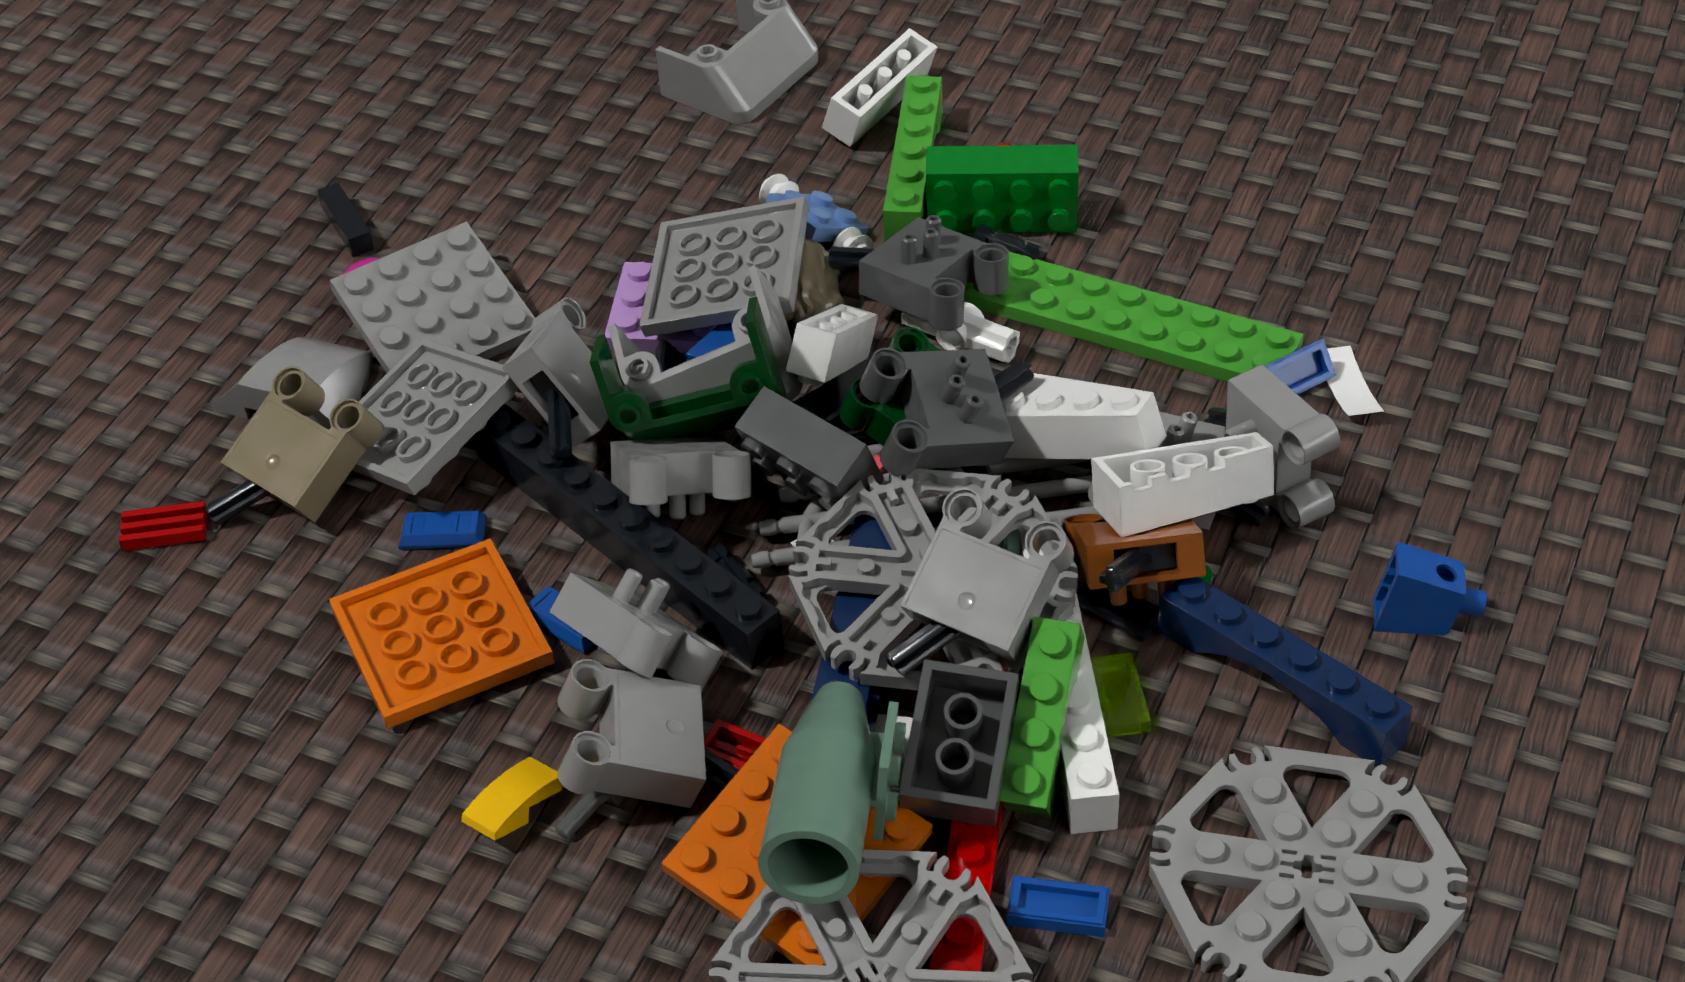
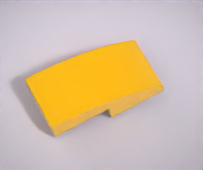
M532 757L522 760L491 782L462 813L461 822L494 841L528 824L529 807L562 791V784L557 774L558 771Z

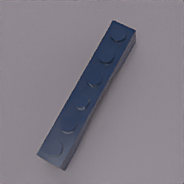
M1199 577L1177 579L1160 595L1158 632L1192 653H1213L1228 656L1268 674L1310 707L1328 727L1341 746L1362 759L1375 760V767L1381 764L1384 765L1406 743L1413 706Z

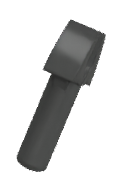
M596 791L585 794L556 825L557 833L562 838H571L603 802L609 801L619 805L624 796Z

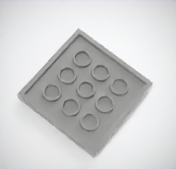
M805 196L661 222L639 325L644 337L732 323L738 311L748 306L749 298L756 297L748 267L753 265L758 267L778 293L783 313L794 312L809 211Z
M467 221L330 280L332 292L386 373L422 338L475 356L490 359L519 346L533 330L532 322L535 317Z
M422 338L359 401L381 422L382 434L373 446L365 450L352 470L415 496L431 482L432 477L448 461L452 460L459 453L460 448L476 432L485 427L490 417L503 404L513 398L519 388L502 369L503 364Z

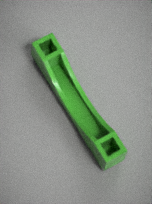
M928 75L906 76L883 208L884 242L919 217L926 220L927 146H934L936 135L940 133L943 114L942 77H930Z

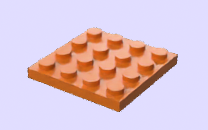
M491 538L329 599L332 612L387 729L555 663L553 651Z
M781 724L776 726L661 863L663 872L737 924L767 885L758 869V856L781 749L792 731ZM898 802L895 822L886 821L883 840L873 839L875 807H870L863 849L918 851L932 834L933 825L910 809L901 808ZM859 876L856 886L847 896L861 922L864 921L897 877ZM783 910L777 913L759 937L760 940L795 964L824 965L800 916L794 911Z

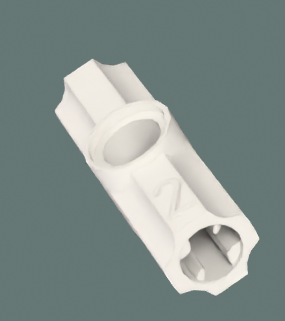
M964 302L963 325L950 331L935 329L928 321L903 311L901 313L902 324L936 336L937 341L945 350L985 349L987 356L1009 363L1015 356L1017 346L1020 343V332L986 320L982 312L975 305Z

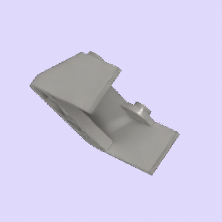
M736 0L739 30L747 32V34L727 51L714 45L706 44L700 46L689 56H685L661 46L656 48L661 96L734 124H744L754 120L818 62L817 44L787 0Z
M753 265L748 267L752 284L786 389V399L792 401L801 392L803 383L797 380V374L786 371L792 346L791 336L778 293L758 267ZM748 306L739 310L733 319L732 330L735 342L665 371L662 370L660 361L652 353L640 351L616 324L609 326L620 375L627 390L640 393L651 403L729 384L731 373L737 365L756 359L745 325Z

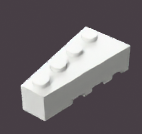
M1033 373L1034 378L1030 383L1002 401L1014 439V443L1005 458L1091 459L1158 448L1166 437L1154 393L1149 391Z
M1257 432L1091 458L1093 506L1121 538L1236 505L1254 503L1261 498L1274 495L1273 445Z

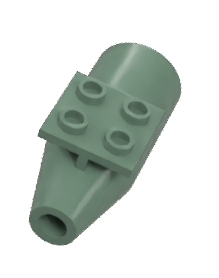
M829 682L818 690L781 749L758 856L760 875L764 882L777 894L799 903L826 904L845 897L856 886L859 878L870 807H875L873 839L883 840L886 821L895 822L898 792L891 791V787L900 788L903 759H901V756H895V752H903L906 734V723L897 722L899 702L889 701L884 733L870 732L861 692L846 682Z

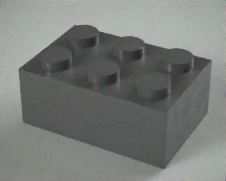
M763 386L734 426L743 440L741 446L754 457L752 464L768 476L772 477L774 473H777L786 478L785 483L800 495L806 496L810 492L820 498L819 503L827 510L833 507L860 480L866 490H868V476L873 475L878 484H881L884 480L867 444Z
M924 659L898 794L901 808L910 809L917 815L996 828L1005 766L1019 697V674Z

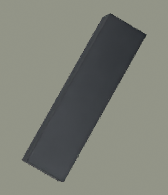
M335 183L318 189L321 207L352 257L374 250L369 229L340 184Z

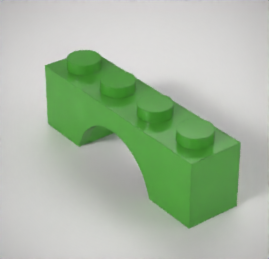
M1034 616L1000 796V803L1007 811L1052 818L1060 775V753L1065 717L1072 689L1077 682L1085 640L1081 624Z

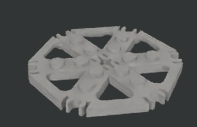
M915 469L912 473L901 476L903 481H900V475L889 472L890 483L880 485L871 475L868 476V491L863 487L860 480L796 541V547L793 548L794 563H804V565L789 566V586L825 662L830 657L831 667L837 669L843 662L852 661L853 663L849 666V678L853 681L860 679L861 685L918 690L922 671L911 670L906 675H901L895 668L888 665L887 658L889 652L900 645L921 624V622L910 618L900 606L936 532L919 498L926 494L948 495L959 488L974 490L979 494L992 517L990 530L980 539L997 546L1013 530L1025 529L1029 531L1038 522L1050 521L1036 495L1030 501L1029 490L1025 489L1020 495L1015 497L1009 496L1012 492V481L1009 479L1001 482V476ZM968 508L958 517V521L965 522L972 519L976 514L977 508ZM870 515L877 520L892 550L833 545L830 542L856 517ZM1051 540L1044 543L1040 548L1044 556L1056 552L1060 542ZM1074 560L1068 569L1059 574L1039 617L1066 621L1073 614L1075 592L1062 589H1077L1078 567ZM826 591L880 595L844 632L836 633L830 628L817 601L819 595ZM1030 637L1017 663L959 638L943 647V650L952 664L1002 671L1003 668L1005 672L1018 673L1025 665Z
M1264 745L1263 752L1257 747L1251 748L1250 761L1252 764L1244 765L1238 761L1237 756L1233 753L1229 755L1228 768L1224 765L1221 758L1155 825L1152 848L1163 849L1167 852H1150L1149 876L1193 964L1202 955L1200 970L1204 973L1215 964L1226 966L1227 968L1222 974V982H1411L1461 924L1464 918L1467 898L1454 896L1449 892L1465 893L1468 883L1466 867L1415 784L1411 791L1406 794L1408 779L1402 777L1394 785L1385 784L1383 781L1387 767L1381 764L1374 769L1375 760ZM1291 769L1337 774L1346 778L1350 784L1343 795L1313 827L1310 826L1283 778V775ZM1227 789L1234 793L1258 839L1199 831L1192 826L1190 820L1215 793ZM1404 814L1412 819L1430 848L1433 857L1427 862L1417 863L1362 855L1360 853L1394 816ZM1302 866L1312 868L1311 878L1302 877ZM1182 880L1253 891L1222 924L1209 926L1199 920L1181 882ZM1356 906L1428 916L1429 921L1402 952L1388 953L1379 947ZM1302 918L1331 972L1325 976H1313L1275 970L1268 967L1263 960Z
M863 849L859 876L902 877L907 879L912 885L873 943L847 895L831 903L804 904L789 900L777 894L766 885L711 960L713 968L709 969L710 982H861L858 976L861 974L864 982L1033 981V973L978 876L974 885L968 890L971 884L970 870L966 868L958 879L949 880L944 877V874L950 867L949 858L943 856L937 860V852ZM935 863L934 870L929 871L930 867ZM791 910L800 916L824 965L752 963L749 960V952L774 916L780 911ZM959 917H970L978 923L999 962L995 972L929 970L921 968L950 925ZM872 968H875L877 972L876 975L874 974Z

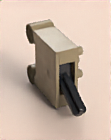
M290 366L282 369L273 380L272 390L220 462L241 479L245 480V482L210 502L206 507L208 516L215 524H221L269 495L315 523L365 450L379 440L382 434L381 422L357 400L344 399L333 407L329 417L331 428L328 430L306 417L313 415L322 407L325 401L323 388L299 367Z

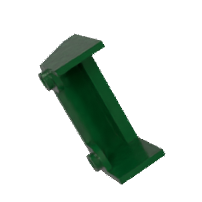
M757 296L749 298L745 321L756 359L737 365L731 373L729 384L649 403L640 393L624 391L605 334L597 336L590 358V365L611 424L628 440L698 437L735 428L734 426L763 386L786 398V389Z

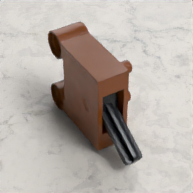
M1078 514L1064 519L1065 534L1073 546V560L1090 590L1108 589L1110 603L1113 606H1123L1128 602L1127 585H1131L1132 597L1142 600L1149 596L1148 583L1157 582L1158 597H1160L1177 579L1206 576L1203 532L1191 518L1123 538L1119 536L1107 521L1103 522L1102 516L1098 514Z

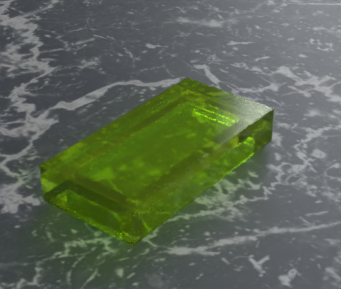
M1132 652L1090 658L1107 737L1151 732V719Z

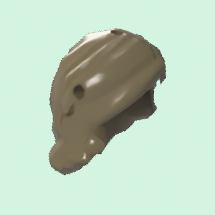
M804 239L794 312L784 314L786 322L792 321L794 325L840 304L845 305L844 299L839 292L837 278L841 273L838 269H832L829 266V252L815 240Z

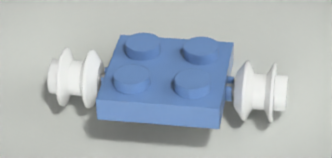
M774 174L762 183L759 192L761 204L805 196L809 206L805 232L806 239L817 242H833L832 247L873 249L872 239L866 235L869 228L856 219L857 215L854 212L840 208L833 203V198L827 193L812 191V194L799 193L798 185L788 181V178L783 174Z

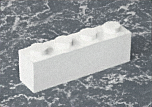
M909 28L831 98L822 128L851 147L903 99L906 76L928 75L937 46Z
M840 304L797 323L786 371L797 374V380L802 383L820 386L822 382L825 383L868 359L878 314Z

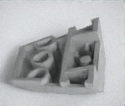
M296 337L280 344L262 357L230 390L212 404L213 410L248 419L254 410H258L272 390L275 376L282 369L295 366L303 370L323 388L325 401L322 407L313 415L306 417L329 430L331 428L329 417L333 407L344 399H355L359 402L362 392L366 391L374 359L373 354L369 351L311 338Z

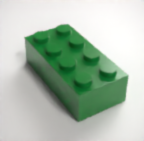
M1078 145L927 146V217L936 215L941 218V226L959 233H975L979 225L994 228V233L996 231L1004 233L1077 232Z

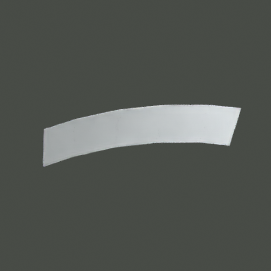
M1351 346L1327 348L1336 376L1328 379L1327 382L1344 412L1348 416L1384 412L1370 392L1357 365Z

